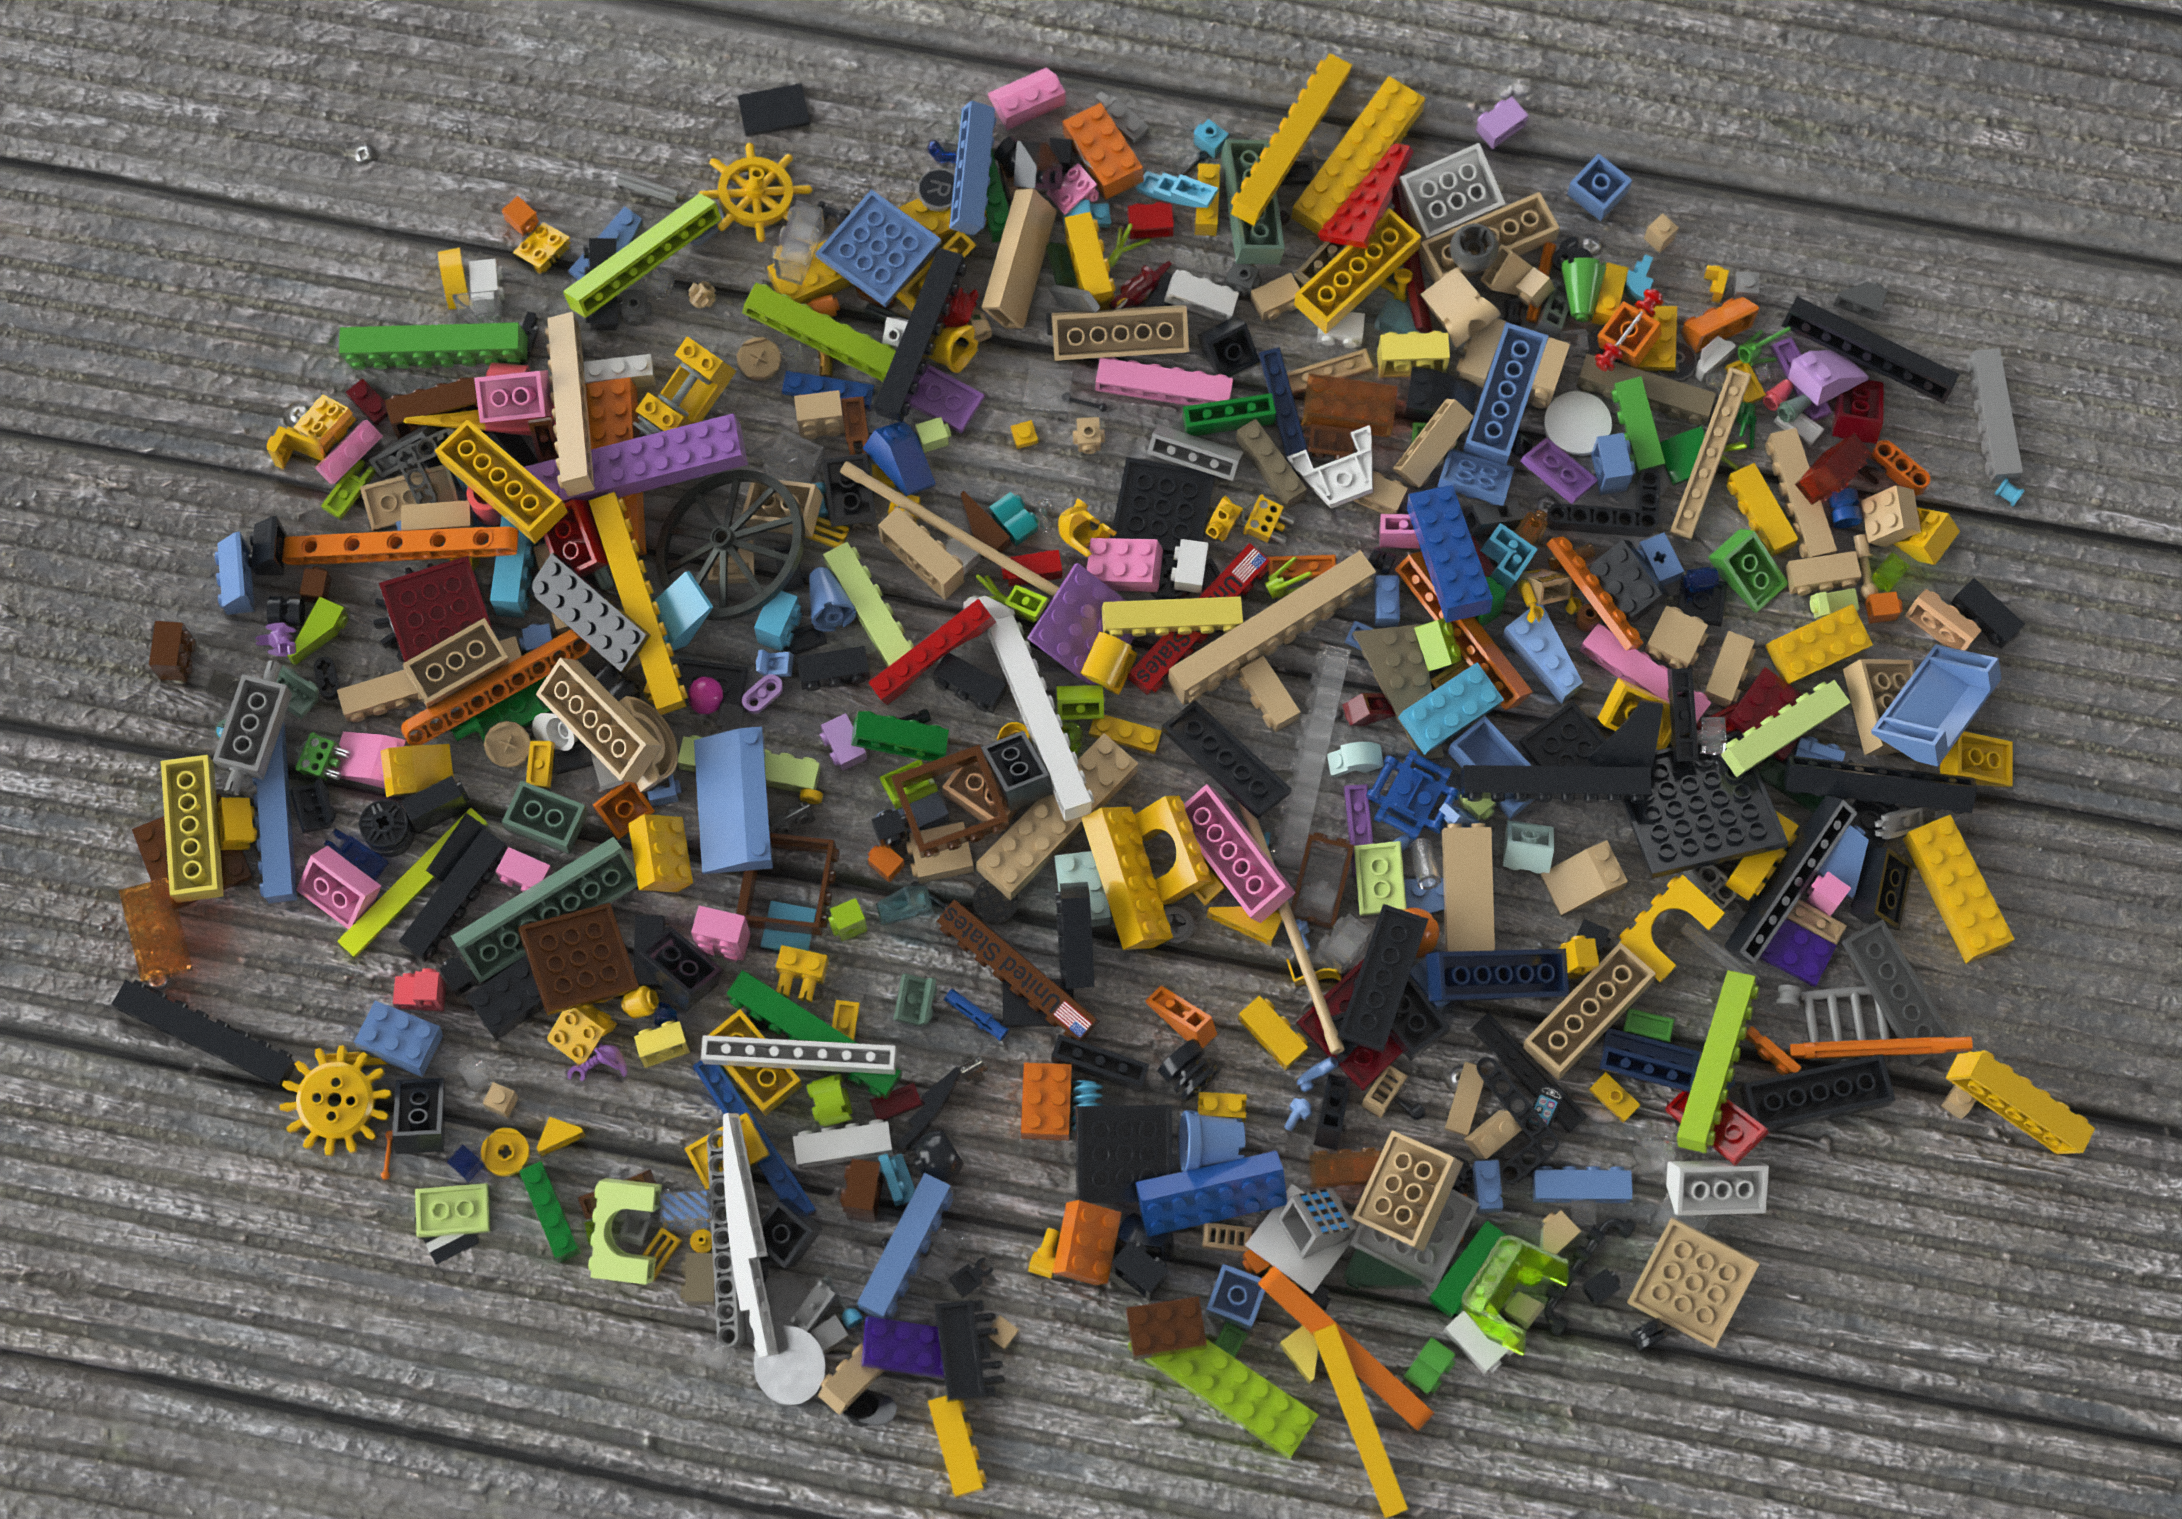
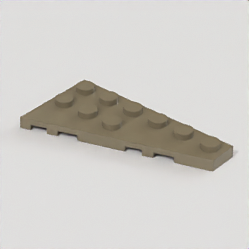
M1421 624L1354 631L1352 635L1355 641L1360 645L1365 660L1367 659L1377 683L1396 714L1397 721L1401 723L1398 719L1400 714L1432 692L1429 671L1414 629ZM1401 723L1412 749L1417 751L1418 755L1428 760L1443 758L1441 745L1424 755Z

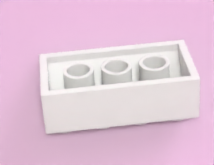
M1756 1159L1741 1160L1736 1166L1729 1160L1668 1161L1666 1185L1675 1215L1766 1213L1769 1166Z

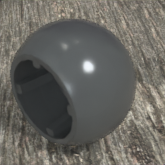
M1473 223L1461 227L1456 231L1450 243L1451 258L1459 268L1467 272L1476 273L1488 269L1496 260L1499 252L1497 237L1488 227L1482 224ZM1469 251H1475L1478 254L1472 255Z

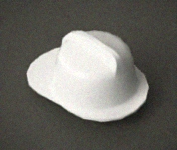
M540 713L533 720L532 730L536 740L552 741L555 743V749L568 751L573 748L574 743L579 739L555 714Z

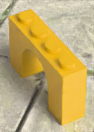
M1164 796L1135 814V821L1142 841H1149L1166 831L1171 835L1176 845L1177 853L1174 866L1168 873L1156 879V886L1163 905L1173 904L1212 881L1209 868L1204 861L1201 847L1196 840L1193 826L1188 819L1185 805L1180 796Z
M1683 874L1680 878L1675 876L1667 884L1669 889L1664 895L1659 893L1651 901L1652 908L1648 912L1643 910L1635 918L1637 924L1631 930L1627 927L1618 937L1627 949L1656 973L1655 978L1660 983L1677 965L1660 951L1653 941L1652 927L1657 917L1667 910H1684L1710 931L1725 915L1716 904Z

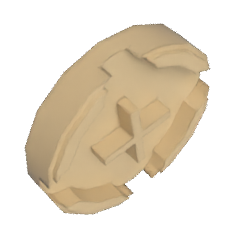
M754 337L745 341L737 353V364L741 373L748 379L763 381L773 377L779 371L782 363L781 352L777 344L764 337Z
M504 721L497 723L489 729L485 736L484 748L486 755L491 762L498 766L506 768L518 766L525 761L529 754V734L524 727L516 722Z

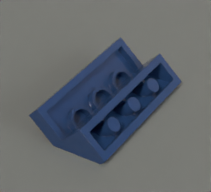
M1609 1028L1604 1037L1599 1069L1690 1093L1697 1072L1696 1068L1700 1052Z

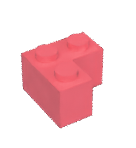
M424 968L422 972L415 971V974L404 973L403 976H395L393 1005L399 1010L444 1011L447 984L437 970Z

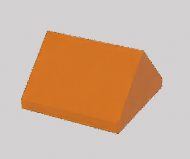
M624 782V784L616 786L593 804L598 817L618 840L629 832L628 823L644 814L651 815L655 812L634 782Z

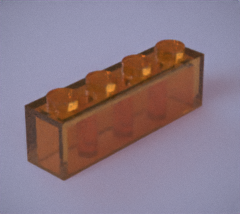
M1374 1147L1362 1148L1361 1152H1352L1351 1149L1337 1150L1336 1154H1328V1151L1313 1152V1155H1310L1308 1159L1311 1188L1368 1184L1383 1150L1375 1151Z

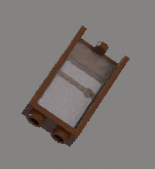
M1314 832V835H1308L1291 910L1295 920L1301 919V921H1307L1308 924L1334 930L1354 845H1351L1347 839L1337 838L1335 841L1327 839L1328 836L1325 834Z

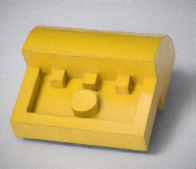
M1099 632L1084 663L1081 674L1092 682L1102 685L1111 693L1119 695L1138 654L1131 649L1132 646L1109 634Z

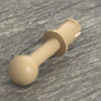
M1861 534L1854 536V542L1863 578L1860 594L1864 599H1867L1870 594H1878L1879 589L1872 581L1869 558H1872L1873 554H1870L1867 535Z

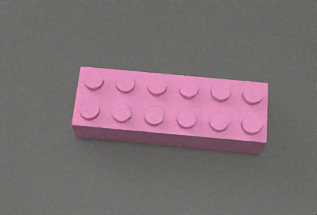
M1206 784L1184 804L1188 819L1193 826L1194 835L1201 847L1202 855L1250 918L1262 923L1295 894L1289 883L1215 789Z

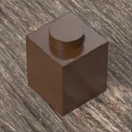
M321 567L304 569L299 592L300 596H303L304 602L316 603L319 597L328 599L332 580L328 571Z

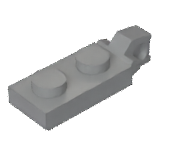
M1102 91L1095 96V103H1102L1120 133L1131 143H1136L1149 130V126L1115 97L1110 99Z

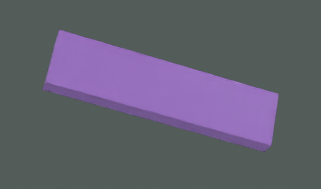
M1792 337L1772 344L1770 347L1787 380H1789L1788 376L1792 360L1801 356ZM1793 384V391L1797 397L1804 394ZM1811 401V405L1804 410L1807 417L1814 422L1832 414L1827 401L1818 406Z
M1367 784L1344 786L1348 836L1350 844L1354 846L1373 844L1369 799L1366 797L1368 792ZM1353 849L1351 857L1352 876L1356 877L1355 854Z

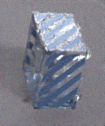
M702 1186L700 1187L701 1190L670 1192L669 1189H665V1193H660L661 1223L666 1230L711 1227L710 1191L705 1190V1187Z

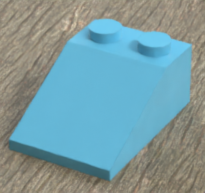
M686 571L654 600L657 601L661 614L657 615L659 622H663L668 635L664 636L666 644L670 643L673 650L688 646L713 608L690 571Z

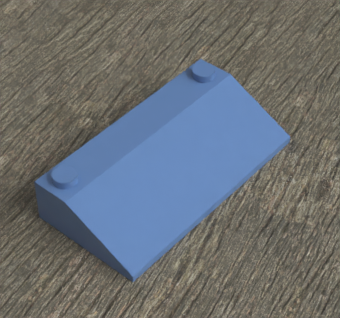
M1935 644L1878 720L1871 733L1917 762L1939 766L2001 681L1999 658Z
M762 727L738 728L694 740L702 874L773 868L764 761L765 743Z

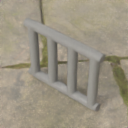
M1867 985L1802 992L1799 997L1801 1001L1804 1000L1810 1042H1820L1813 1000L1827 999L1833 1040L1843 1041L1837 998L1850 997L1857 1040H1867L1860 1000L1861 995L1872 994ZM1874 998L1881 1039H1890L1888 1021ZM1819 1058V1059H1809V1060H1810V1061H1812V1060H1827V1059H1838V1058Z

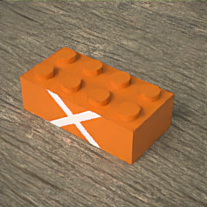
M1102 103L1096 104L1062 121L1064 137L1072 139L1073 151L1089 176L1097 184L1096 187L1105 200L1144 182L1143 166Z

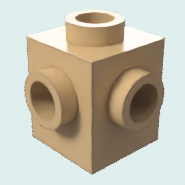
M1099 417L1077 418V431H1073V444H1078V452L1093 454L1096 451H1101V443H1105L1104 429H1100Z

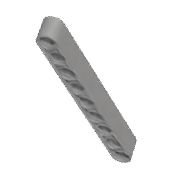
M715 1130L707 1138L717 1339L720 1345L724 1347L737 1348L744 1343L746 1337L744 1311L740 1310L730 1241L724 1245L722 1240L724 1234L728 1232L727 1219L723 1221L721 1217L722 1211L726 1208L725 1195L722 1196L720 1194V1188L725 1184L724 1171L720 1172L719 1163L724 1160L723 1146L719 1148L717 1144L718 1139L723 1136V1131ZM730 1257L731 1266L726 1269L724 1267V1260ZM731 1281L733 1288L732 1291L729 1294H727V1292L725 1291V1285L727 1282ZM729 1306H732L734 1309V1314L731 1318H728L726 1314ZM731 1330L735 1333V1339L732 1343L728 1341V1333Z

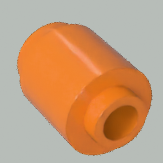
M831 294L811 299V302L806 303L814 311L820 314H827L830 317L837 316L836 311L840 310L837 297L832 298Z

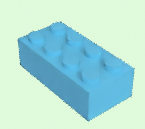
M501 516L500 527L516 528L506 518ZM519 531L517 554L496 556L490 601L497 616L524 618L525 610L528 611L530 607V597H527V589L533 582V577L530 575L531 568L535 567L536 561L533 547L537 546L538 542L533 543L521 531Z
M1477 662L1405 709L1398 719L1422 753L1426 755L1497 708L1504 699Z

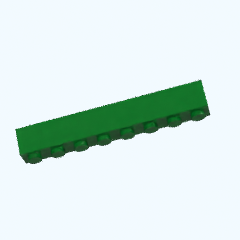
M743 970L726 993L728 999H730L729 1003L738 1010L746 1009L750 1012L749 1016L759 1023L763 1020L769 1024L768 1028L777 1035L785 1034L790 1037L788 1040L858 1044ZM896 1068L895 1074L844 1072L849 1075L848 1079L858 1086L862 1083L869 1088L868 1092L878 1099L881 1096L887 1099L902 1077V1071Z

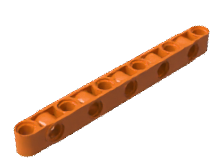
M474 527L290 536L284 538L282 562L290 565L454 559L465 556L469 558L511 556L517 554L519 530L514 527Z

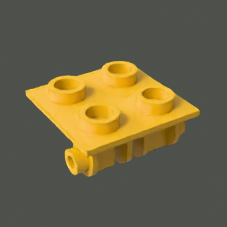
M543 222L513 253L534 265V269L539 274L545 273L552 266L550 262L553 264L556 262L554 257L559 259L570 248L571 242L569 240L571 238Z

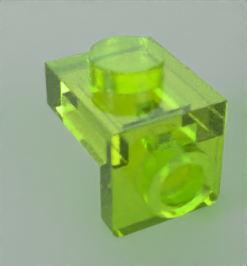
M1063 720V727L1061 729L1069 735V749L1071 752H1075L1077 756L1082 747L1080 742L1083 739V731L1076 723L1071 721L1068 723Z

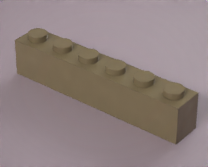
M1586 354L1576 385L1581 387L1582 390L1601 393L1604 397L1613 399L1611 390H1614L1615 383L1641 376L1652 412L1659 411L1666 413L1672 418L1686 419L1694 425H1706L1716 393L1613 362L1615 365L1613 371L1607 370L1605 372L1596 366L1595 356Z

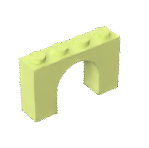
M610 1178L599 1181L595 1188L597 1207L593 1211L595 1231L592 1233L590 1241L593 1247V1254L588 1264V1268L591 1271L590 1278L648 1284L654 1281L656 1257L630 1254L620 1249L612 1236V1223L617 1213L622 1209L649 1212L660 1209L661 1184Z

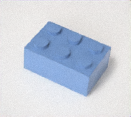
M374 1001L354 1044L358 1052H364L388 1064L423 1077L443 1037L440 1026Z

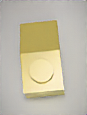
M1302 1325L1281 1341L1279 1346L1307 1383L1311 1384L1315 1378L1318 1346L1313 1334Z

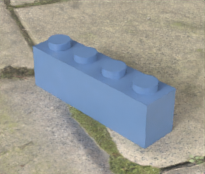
M1540 1166L1532 1174L1533 1203H1630L1632 1200L1631 1170H1625V1167L1616 1166L1611 1167L1610 1170H1601V1167L1590 1166L1586 1167V1170H1577L1575 1166L1562 1167V1170H1553L1551 1166Z

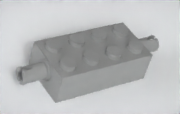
M268 661L263 679L243 674L241 676L213 758V762L219 769L230 772L226 787L224 788L226 793L232 794L234 792V795H239L243 779L246 776L264 780L292 697V693L287 685L276 683L282 668L280 663L274 662L273 664V661Z

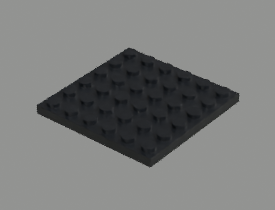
M1741 731L1697 741L1699 761L1673 762V747L1657 750L1651 770L1652 795L1648 800L1640 804L1631 803V800H1622L1651 879L1788 846V840L1757 766L1736 777L1721 756L1727 749L1725 747L1727 743L1735 738L1738 741L1744 738Z

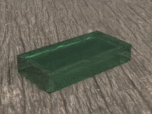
M1054 242L1047 244L1046 248L1056 285L1066 287L1077 285L1068 245Z

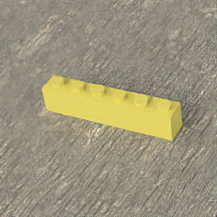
M1241 597L1104 602L1101 607L1103 633L1114 637H1122L1123 634H1132V636L1140 637L1145 636L1146 633H1155L1157 636L1168 635L1169 632H1178L1180 635L1191 634L1192 631L1210 634L1214 633L1215 630H1223L1225 633H1228L1243 623Z

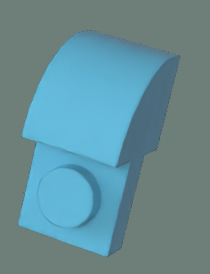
M1081 200L1066 215L1063 214L1064 232L1065 217L1091 212L1092 219H1097L1099 228H1109L1111 225L1109 204H1089V200Z
M1644 255L1642 262L1637 261L1634 271L1629 270L1626 276L1624 290L1628 299L1634 304L1638 300L1643 301L1645 299L1643 292L1646 289L1650 290L1654 280L1646 277L1653 257Z

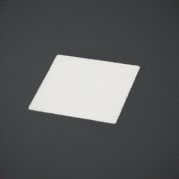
M1292 1184L1286 1191L1287 1202H1289L1292 1196L1304 1192ZM1285 1206L1273 1208L1245 1245L1304 1289L1313 1293L1348 1247L1352 1236L1346 1241L1302 1259L1278 1220Z

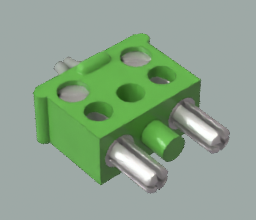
M312 732L308 740L302 746H297L295 749L298 762L296 770L303 775L309 774L327 780V777L339 780L340 777L338 776H341V773L331 768L332 766L337 768L340 766L341 761L336 759L337 756L348 759L350 751L342 749L336 742L320 737L315 732Z

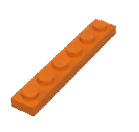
M1564 536L1552 538L1546 545L1626 651L1638 649L1644 643L1640 639L1638 631L1631 627L1626 620L1625 614L1613 603L1611 595L1604 591L1599 584L1598 578L1586 567L1584 559L1574 551L1571 542L1564 538Z

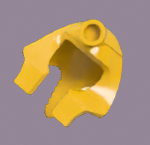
M1077 498L1076 504L1060 514L1058 520L1059 535L1072 548L1085 555V557H1089L1093 553L1086 547L1090 546L1091 538H1110V534L1115 536L1117 532L1104 523L1099 524L1100 521L1088 512L1087 508L1089 505ZM1090 521L1099 524L1097 530H1091Z

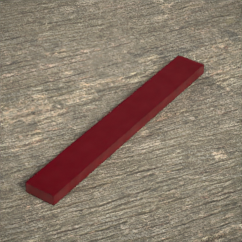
M1400 172L1398 176L1399 180L1400 177L1405 175L1403 172ZM1399 181L1398 186L1392 189V204L1395 206L1394 212L1414 229L1401 182ZM1417 250L1403 263L1404 269L1412 272V279L1407 283L1414 328L1421 333L1432 332L1429 308L1421 296V293L1425 291L1419 252Z

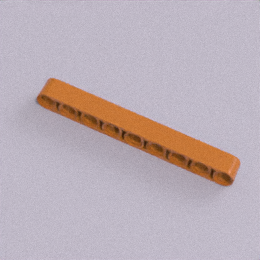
M570 629L407 719L401 726V732L409 745H423L549 675L560 658L576 660L588 653L591 645ZM581 639L579 644L574 645L576 640ZM561 650L559 655L553 656L556 651ZM536 662H541L538 667H533ZM521 673L518 678L512 679L515 674ZM500 684L499 688L492 690L495 685ZM475 696H480L476 701H471ZM459 707L456 712L451 713L452 709ZM439 718L436 723L430 724L433 719ZM418 730L415 735H410L412 731Z
M1273 1266L1257 1283L1311 1334L1336 1324L1355 1374L1417 1431L1434 1415V1412L1278 1268Z

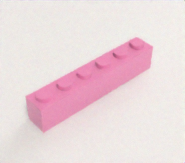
M1114 357L1100 358L1095 391L1190 406L1230 400L1233 378L1222 374L1214 376L1202 371L1189 372L1178 367L1170 369L1158 364L1145 365L1134 360L1126 362Z
M1598 623L1584 640L1579 651L1617 678L1639 686L1669 702L1667 692L1668 668L1653 662L1652 658L1645 652H1639L1636 649L1626 651L1609 627ZM1694 691L1697 724L1708 710L1711 702L1708 701L1709 699L1705 694Z

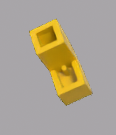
M460 248L439 251V266L448 309L452 310L471 306L465 279V266Z

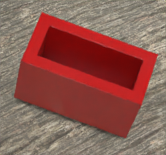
M1156 202L1147 205L1135 203L1128 206V225L1130 223L1133 225L1129 233V239L1173 237L1172 203Z

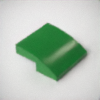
M1702 426L1660 442L1665 460L1664 465L1672 486L1689 481L1705 437Z

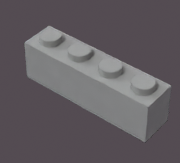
M1157 425L1154 430L1147 454L1231 481L1234 480L1238 473L1243 456L1242 451L1161 425Z

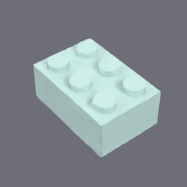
M1092 851L1054 856L1058 892H1060L1061 883L1088 882L1091 926L1110 925L1109 904Z

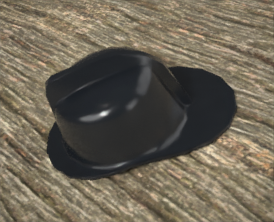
M866 1389L843 1414L850 1423L858 1427H866L868 1425L880 1426L892 1421L896 1415L897 1406L891 1397Z

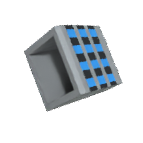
M1332 1188L1292 1196L1278 1217L1302 1259L1350 1239L1356 1230L1354 1220L1348 1215L1343 1207L1341 1198L1335 1194Z

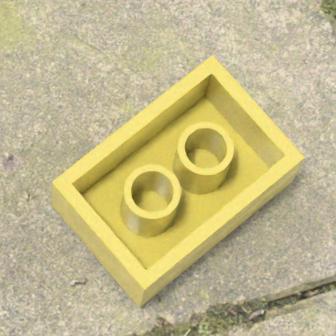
M1414 331L1407 334L1389 332L1381 335L1377 351L1379 378L1410 377L1412 366L1435 369L1446 373L1450 359L1448 333L1432 331L1420 334Z

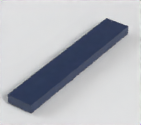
M1277 347L1259 352L1268 392L1272 393L1276 411L1275 418L1286 458L1304 450L1308 453L1281 349Z

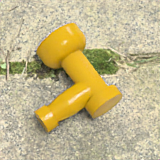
M1401 268L1394 272V279L1398 285L1387 280L1381 283V288L1394 293V301L1397 303H1405L1407 301V294H1405L1406 284L1412 279V272Z

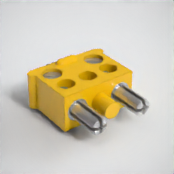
M1263 494L1259 495L1256 502H1250L1246 507L1242 506L1241 519L1246 524L1243 530L1244 535L1249 534L1268 543L1269 538L1282 544L1286 542L1287 538L1273 531L1274 529L1281 532L1284 530L1285 524L1278 522V519L1291 525L1295 522V517L1282 512L1284 506L1264 498ZM1251 505H1255L1248 521H1246L1244 510L1249 509Z

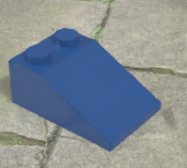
M904 421L896 422L874 430L863 449L905 496L934 487L936 483L918 436L911 430L908 424Z

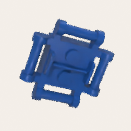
M1413 749L1409 751L1404 763L1399 762L1392 756H1386L1383 762L1385 764L1372 789H1369L1366 794L1368 799L1381 805L1374 820L1379 823L1381 821L1410 835L1409 838L1415 841L1423 827L1440 834L1444 828L1445 815L1439 810L1435 820L1428 818L1441 794L1447 796L1444 802L1451 805L1454 804L1455 800L1459 799L1461 792L1456 788L1445 785L1453 769L1447 766L1444 768L1418 755L1417 751ZM1412 762L1441 776L1439 782L1434 780L1433 776L1417 768H1411ZM1393 769L1399 773L1386 797H1384L1380 792ZM1386 812H1389V813H1391V814H1393V815H1395V816H1397V817H1399V818H1401V819H1403V820H1405V821H1407V822H1409V823L1415 825V827H1413V826H1411V825H1409V824H1407V823H1405V822H1403V821H1401V820H1399V819H1397V818H1395V817H1393V816L1387 814Z

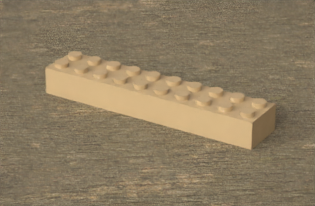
M1361 550L1169 668V686L1182 705L1188 702L1191 704L1193 701L1199 700L1202 693L1207 690L1209 692L1215 690L1220 686V682L1226 678L1231 680L1240 673L1239 670L1263 655L1269 656L1273 654L1279 645L1283 643L1289 644L1300 632L1304 631L1306 633L1315 627L1316 622L1321 619L1323 621L1329 619L1334 615V611L1340 607L1345 609L1353 603V599L1369 594L1372 591L1376 571Z

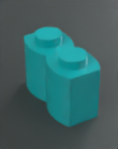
M1009 492L989 507V514L1010 536V541L1015 546H1018L1038 531L1039 521L1033 512L1029 513L1024 509L1025 503L1019 495L1015 496L1012 492Z

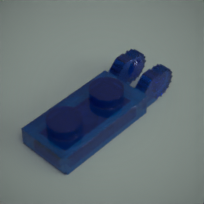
M335 828L333 831L334 836L345 843L339 848L333 842L326 840L324 845L329 846L376 881L389 862L351 835L347 836Z

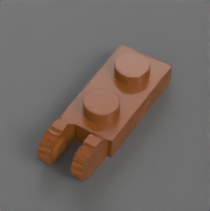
M863 396L841 399L846 444L849 446L850 455H856L853 443L862 442L864 447L869 439Z

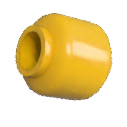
M640 986L639 989L625 994L621 1001L623 1011L633 1019L652 1015L659 1004L656 992L648 986Z

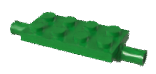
M547 676L453 727L451 731L457 742L474 732L479 733L484 741L489 729L497 723L504 721L516 722L525 728L532 724L534 718L540 713H553L536 695Z

